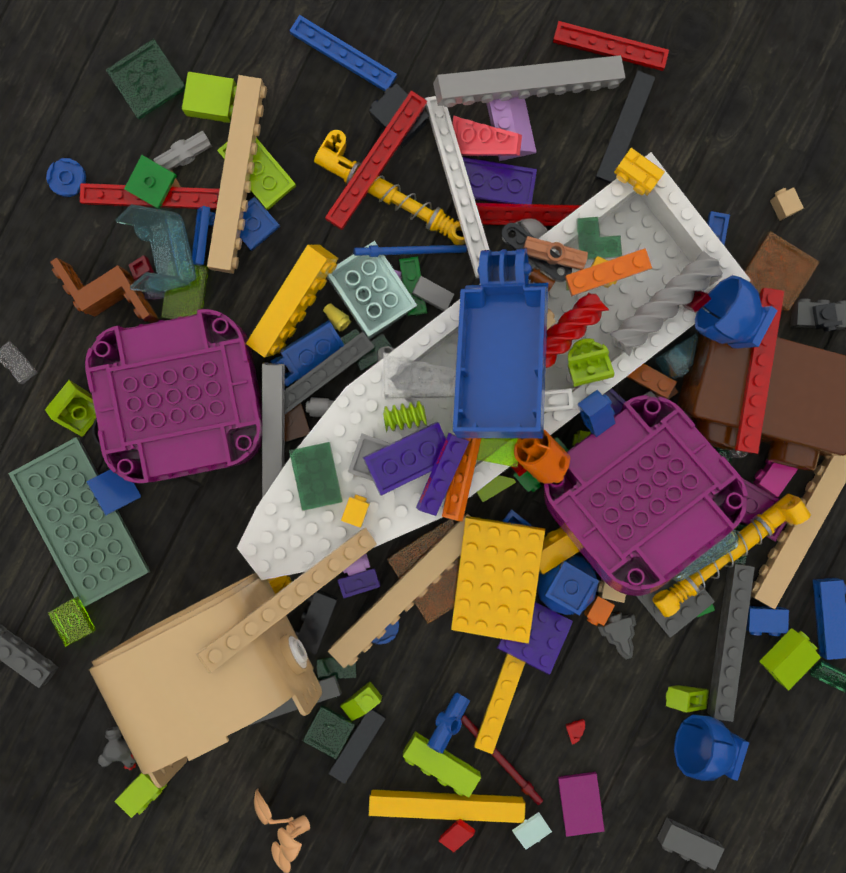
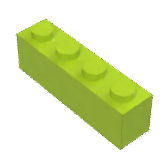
M415 731L403 750L404 760L412 766H419L426 775L435 776L442 785L451 786L458 795H465L469 798L481 779L480 771L446 750L442 754L434 751L427 746L429 740Z

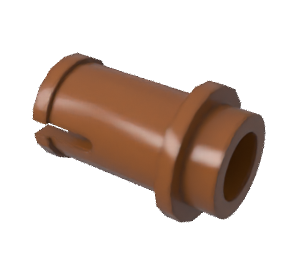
M534 268L529 275L530 283H548L549 292L555 280L541 273V269L537 270Z

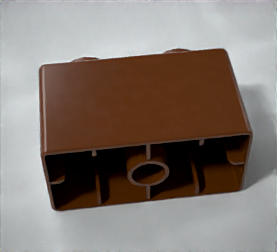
M696 331L690 363L687 365L677 405L692 420L697 430L713 447L736 451L735 447L752 347L733 349L728 343H718ZM777 337L760 439L761 442L771 444L767 457L769 461L788 467L814 471L819 456L846 455V355Z

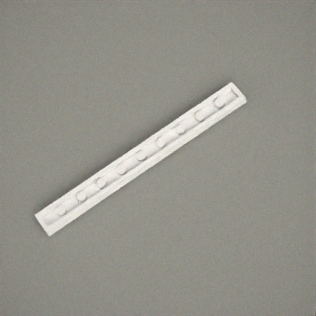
M436 96L427 97L425 100H427L426 109L475 277L479 278L477 269L479 267L480 252L490 249L448 108L438 106Z

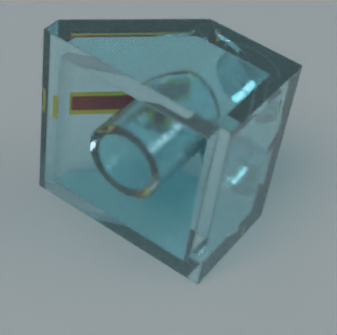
M697 334L684 339L655 359L664 375L669 378L674 377L675 379L690 371L688 368L694 363L698 342Z

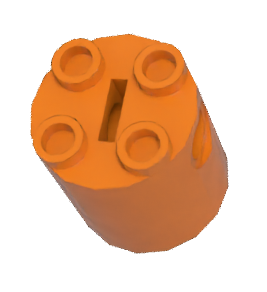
M544 430L543 438H519L514 447L515 459L539 482L544 484L559 483L564 479V475L569 468L570 455L546 430Z

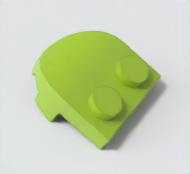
M590 338L582 339L575 342L568 352L567 366L574 387L614 377L615 373L609 358V350L604 344L601 345Z

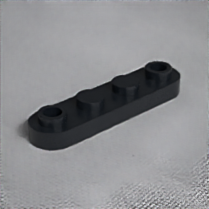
M516 223L505 225L501 234L503 241L515 251L524 248L527 236L535 238ZM509 232H514V233H515V237H514V238H510V237L508 236V233H509ZM550 250V254L552 257H560L554 251ZM528 256V260L557 282H565V276L572 273V268L559 264L551 265L547 261ZM563 269L564 275H559L557 270Z

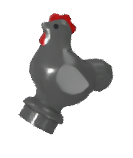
M115 726L106 729L105 738L109 742L104 747L103 754L98 758L99 765L107 767L112 762L121 761L125 765V769L132 770L135 768L136 761L125 739L121 738L122 733L119 727Z

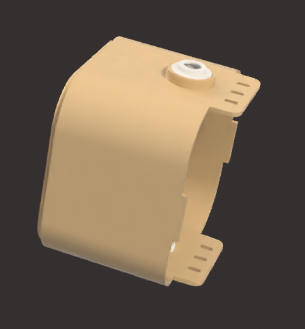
M257 573L162 620L92 661L93 667L89 671L142 774H149L157 788L165 786L187 762V758L190 761L229 741L228 735L271 713L291 697L299 712L306 716L311 712L322 695L321 686L313 672L314 668L287 616L280 619L212 673L206 670L197 657V653L275 595L268 579L261 580Z

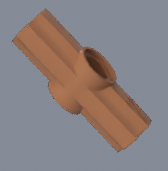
M527 236L524 244L529 257L547 261L551 265L559 264L583 270L588 257V252L566 247L559 242L551 243ZM550 250H558L560 253V257H552L550 254Z

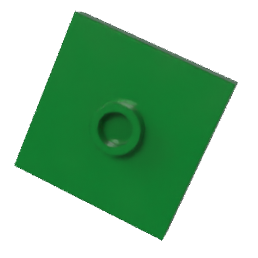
M141 155L124 189L160 209L177 175Z

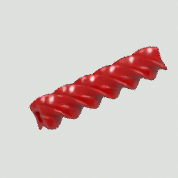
M588 292L586 296H583L575 303L572 310L565 312L560 317L557 324L552 325L547 330L546 368L551 367L556 362L557 354H563L570 349L572 340L580 339L585 335L587 326L597 324L600 321L602 311H609L597 294Z

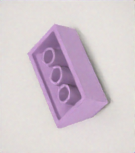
M514 97L507 101L496 99L487 103L492 127L522 135L520 156H498L499 161L535 154L536 148L525 99Z

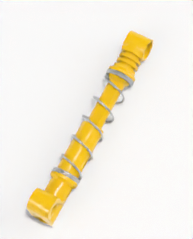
M333 130L327 135L319 148L314 162L343 178L344 182L348 184L361 163L357 161L352 162L343 157L346 151V136L340 130ZM333 142L336 143V144H335L336 152L333 151V149H334V144H333ZM383 175L378 176L368 191L369 194L377 197L379 202L384 201L389 205L391 203L396 204L395 211L401 207L410 212V220L417 216L426 221V229L430 231L440 230L439 233L441 234L444 232L443 235H448V238L455 245L466 244L464 236L460 237L456 234V231H462L459 221L456 220L454 222V218L450 220V216L446 217L443 209L439 207L432 210L431 202H427L424 205L416 201L415 193L408 196L401 193L399 184H391L385 180ZM411 195H414V200L410 198Z
M786 494L764 513L754 516L753 520H750L751 523L740 532L736 530L737 534L726 543L722 542L721 551L715 556L708 553L711 559L701 567L694 564L695 572L691 575L681 574L677 584H673V587H670L669 590L665 589L658 592L652 601L664 617L674 615L680 609V603H683L688 597L698 595L700 590L705 589V581L708 578L718 579L720 576L719 570L723 566L733 567L734 562L738 558L747 556L748 550L753 546L761 545L762 539L766 536H772L775 529L786 521L794 525L802 524L810 518L811 513L801 498ZM728 562H732L731 566H728L726 564ZM716 572H718V576H717V577H713V576H712L713 574H715Z

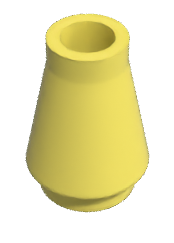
M332 303L323 309L335 330L343 331L349 326L351 322L349 316L336 308Z

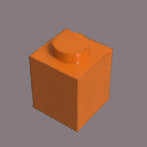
M596 594L594 601L586 608L584 614L588 617L587 621L596 626L598 624L604 626L615 605Z

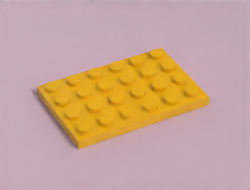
M466 516L451 630L529 644L545 528Z

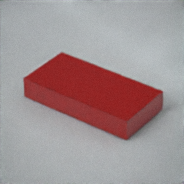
M459 819L440 836L439 842L455 852L474 835L475 829Z

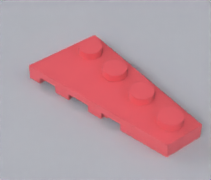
M453 116L452 125L462 156H520L522 135Z

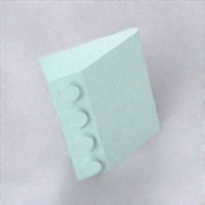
M373 241V242L370 243L369 245H377V244H376L375 241ZM353 254L337 264L336 269L327 276L369 340L417 306L384 255L369 257V255L354 256Z

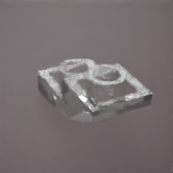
M8 341L0 348V362L11 371L20 384H24L37 373L31 363L12 342Z

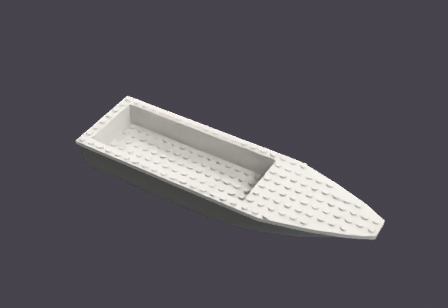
M652 152L645 156V158L660 167L665 173L648 196L636 193L633 190L634 186L628 182L622 183L615 179L539 238L540 240L551 243L559 242L566 247L588 252L584 269L591 267L593 260L597 256L609 261L646 248L652 266L650 270L618 280L615 285L612 284L609 288L601 286L571 297L570 291H566V281H555L548 292V308L555 315L554 319L556 322L554 324L558 323V320L565 312L572 310L575 303L583 296H586L588 292L597 294L602 303L609 309V311H602L600 321L597 324L587 326L585 335L580 339L572 340L570 349L563 354H557L556 362L551 367L546 368L545 391L572 388L574 409L544 412V430L550 435L580 413L577 405L579 402L596 390L602 395L695 324L697 312L694 313L684 308L683 305H679L676 316L664 319L661 329L648 333L646 342L643 345L634 346L630 356L615 345V341L610 333L618 330L626 319L634 316L635 312L642 305L648 303L656 292L664 289L672 278L680 275L688 264L696 261L703 251L719 261V268L723 274L718 277H710L708 287L705 290H701L702 292L708 294L720 281L732 275L739 276L749 282L751 281ZM551 249L552 251H554L556 254H558V255L560 256V253H559L558 250H556V249ZM529 261V264L531 265L532 270H533L534 268L537 269V270L539 269L538 267H536L534 264H532V263ZM572 268V273L580 271ZM558 269L557 273L564 275V270ZM460 299L346 386L291 455L256 507L237 547L261 580L306 572L363 528L368 530L377 543L376 546L442 518L446 495L436 516L419 511L416 508L431 472L381 496L374 481L349 473L348 470L361 433L393 443L435 422H439L445 438L448 433L454 434L453 415ZM587 338L594 339L595 342L601 345L604 344L609 350V358L615 373L614 377L574 387L567 366L568 352L573 347V344ZM417 401L421 402L425 409L427 426H425L423 421H421L420 427H417L413 422L412 428L409 429L405 423L403 430H400L399 426L396 425L395 431H392L390 426H388L386 432L383 416L385 406H387L389 411H392V405H395L400 410L402 403L407 409L409 402H412L414 407H416ZM481 438L468 498L517 461L514 455V447L519 438ZM355 494L366 497V502L370 503L361 528L341 521L349 497H355Z

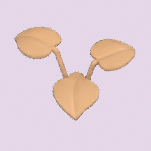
M256 789L254 807L261 822L264 825L268 823H289L286 826L287 831L282 827L278 829V839L281 845L275 841L271 847L273 859L284 873H289L291 869L290 862L296 859L302 846L294 838L310 830L309 821L305 815L296 819L290 817L288 819L273 820L268 805L260 795L259 789Z

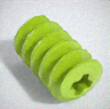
M417 401L416 407L413 406L412 402H409L407 409L403 403L400 405V410L395 405H392V411H389L387 406L384 407L383 416L386 432L388 426H390L392 431H395L396 425L399 426L400 430H403L405 423L409 429L412 428L413 422L417 427H420L421 421L427 426L425 409L420 401Z

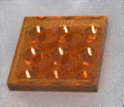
M769 232L744 272L750 278V283L759 291V295L762 288L784 291L782 309L789 311L816 269L819 261L773 232Z

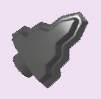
M621 612L611 613L605 625L600 624L597 627L601 635L606 636L608 642L616 646L617 652L626 660L632 658L634 649L632 638L635 635L634 626L636 625L634 614L622 616Z

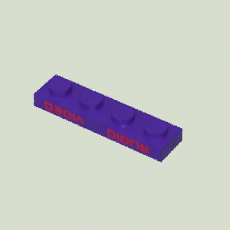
M448 433L416 508L419 511L434 516L437 515L469 443L467 439L457 438L456 435Z

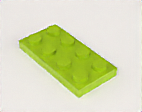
M256 138L257 154L253 155L254 172L250 174L249 181H251L252 193L268 210L294 189L296 184ZM227 142L217 150L224 159Z

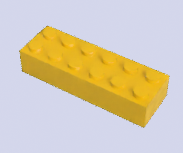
M307 245L246 344L264 358L277 353L280 354V350L286 347L285 341L287 338H290L295 333L296 324L305 317L306 308L308 305L311 306L316 300L315 294L325 286L327 282L325 280L326 277L336 269L338 258L321 245Z

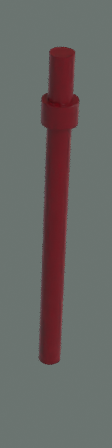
M464 714L461 722L477 738L479 729ZM495 748L491 755L521 786L522 792L525 795H529L537 805H540L543 799L534 790V786L529 781H526Z

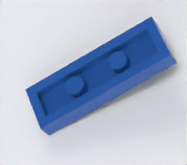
M202 206L197 209L191 259L192 266L204 265L208 226L214 227L216 213L210 212V207Z

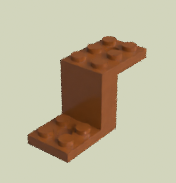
M59 258L51 261L54 267L52 269L53 273L58 279H62L64 283L62 286L66 293L74 298L73 304L78 311L95 317L126 298L129 303L132 302L135 306L133 310L139 319L150 323L159 321L158 316L130 272L117 265L84 286L70 264Z

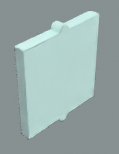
M539 812L528 820H524L522 824L512 830L525 849H528L536 842H540L542 838L552 832Z

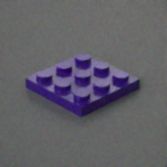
M535 602L529 644L500 639L497 649L549 675L573 621Z

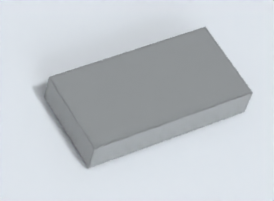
M422 276L419 277L412 292V295L442 311L448 309L454 296L450 291Z

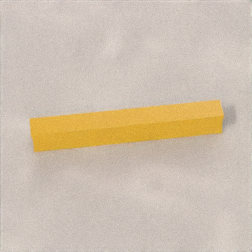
M372 790L369 801V816L523 823L525 820V803L523 797L471 794L468 798L465 795L460 796L453 793Z

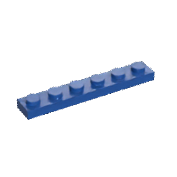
M301 15L298 16L290 29L291 35L383 91L392 86L397 78V74Z

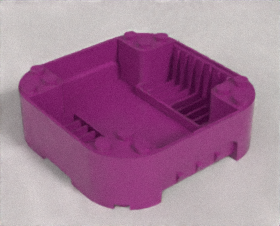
M200 309L197 310L195 315L180 316L166 321L160 320L146 325L140 324L139 326L129 328L114 326L96 337V341L88 349L85 369L99 428L98 436L102 455L107 466L114 473L124 478V480L134 483L158 482L238 466L251 460L262 447V400L252 350L246 344L248 337L239 325L218 311Z
M648 395L638 396L626 401L621 411L614 416L615 424L598 437H595L591 432L581 442H577L573 448L567 451L570 455V463L564 479L559 483L544 484L545 503L552 517L606 584L620 593L633 596L646 595L658 590L726 538L743 519L747 509L748 496L744 481L738 472L724 457L720 456L697 430L695 424L674 402L664 397H648Z

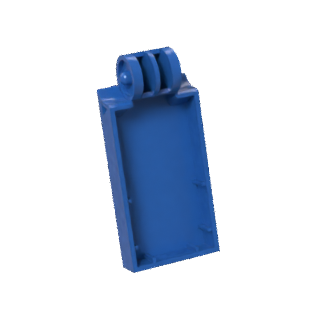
M526 248L517 249L516 251L502 249L496 252L482 250L477 269L480 285H466L465 289H461L453 433L457 438H543L548 283H529V273H531L532 267L529 264Z

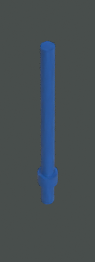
M369 245L366 248H354V256L369 255V257H378L379 255L466 253L467 246L378 247V245Z

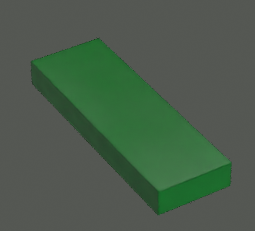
M418 256L399 259L403 284L417 304L414 309L408 312V317L427 314L425 301L412 295L414 287L421 276Z

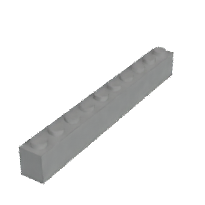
M621 56L441 74L437 75L433 85L437 105L453 107L461 103L463 105H471L479 101L489 103L496 99L507 101L514 97H519V99H525L532 95L543 97L549 93L561 95L567 91H573V93H578L585 89L596 91L602 87L613 89L618 87L625 79Z

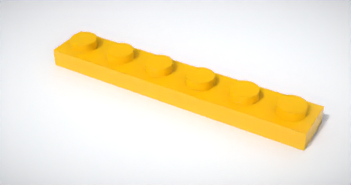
M506 654L474 744L475 748L490 754L494 752L525 662L509 654Z

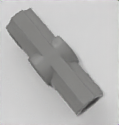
M201 131L187 140L183 139L173 143L170 150L153 160L171 171L179 165L184 166L191 163L196 155L209 149L212 145L204 131Z

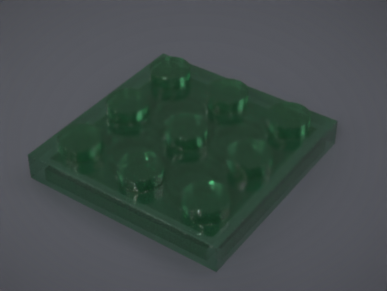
M154 39L106 69L139 120L185 90V85Z

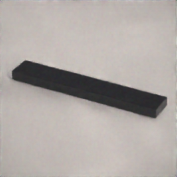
M637 71L595 178L607 183H611L616 179L614 171L626 154L655 77Z

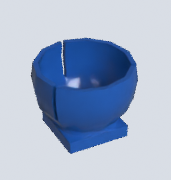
M732 275L720 281L708 293L711 300L697 311L695 328L703 336L721 344L728 343L733 349L759 347L778 310L772 306L762 307L759 291L749 281Z
M575 554L545 574L539 571L537 591L539 599L551 611L564 615L576 613L580 616L581 612L594 601L599 580H597L595 569H593L592 565L582 556Z
M691 715L681 723L676 733L674 752L677 766L684 775L697 780L714 781L722 775L738 780L749 742L729 731L721 721L713 717Z

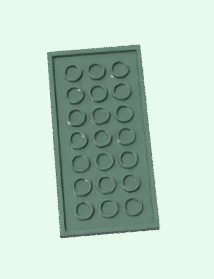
M79 437L73 438L8 473L80 609L150 572L118 510L105 516L86 483L99 474Z

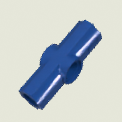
M458 693L454 694L446 711L439 713L437 716V727L427 744L428 747L440 754L444 752L451 736L456 735L460 731L462 725L461 718L470 703L467 698Z

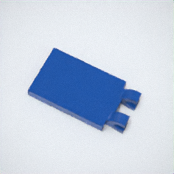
M328 320L280 350L282 356L271 360V363L286 365L290 372L285 373V385L289 386L343 347L344 344Z

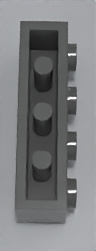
M0 624V660L36 687L40 688L47 684L59 667Z

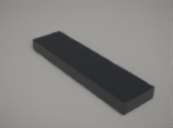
M374 709L364 715L330 769L329 775L344 784L346 783L386 719L384 715Z

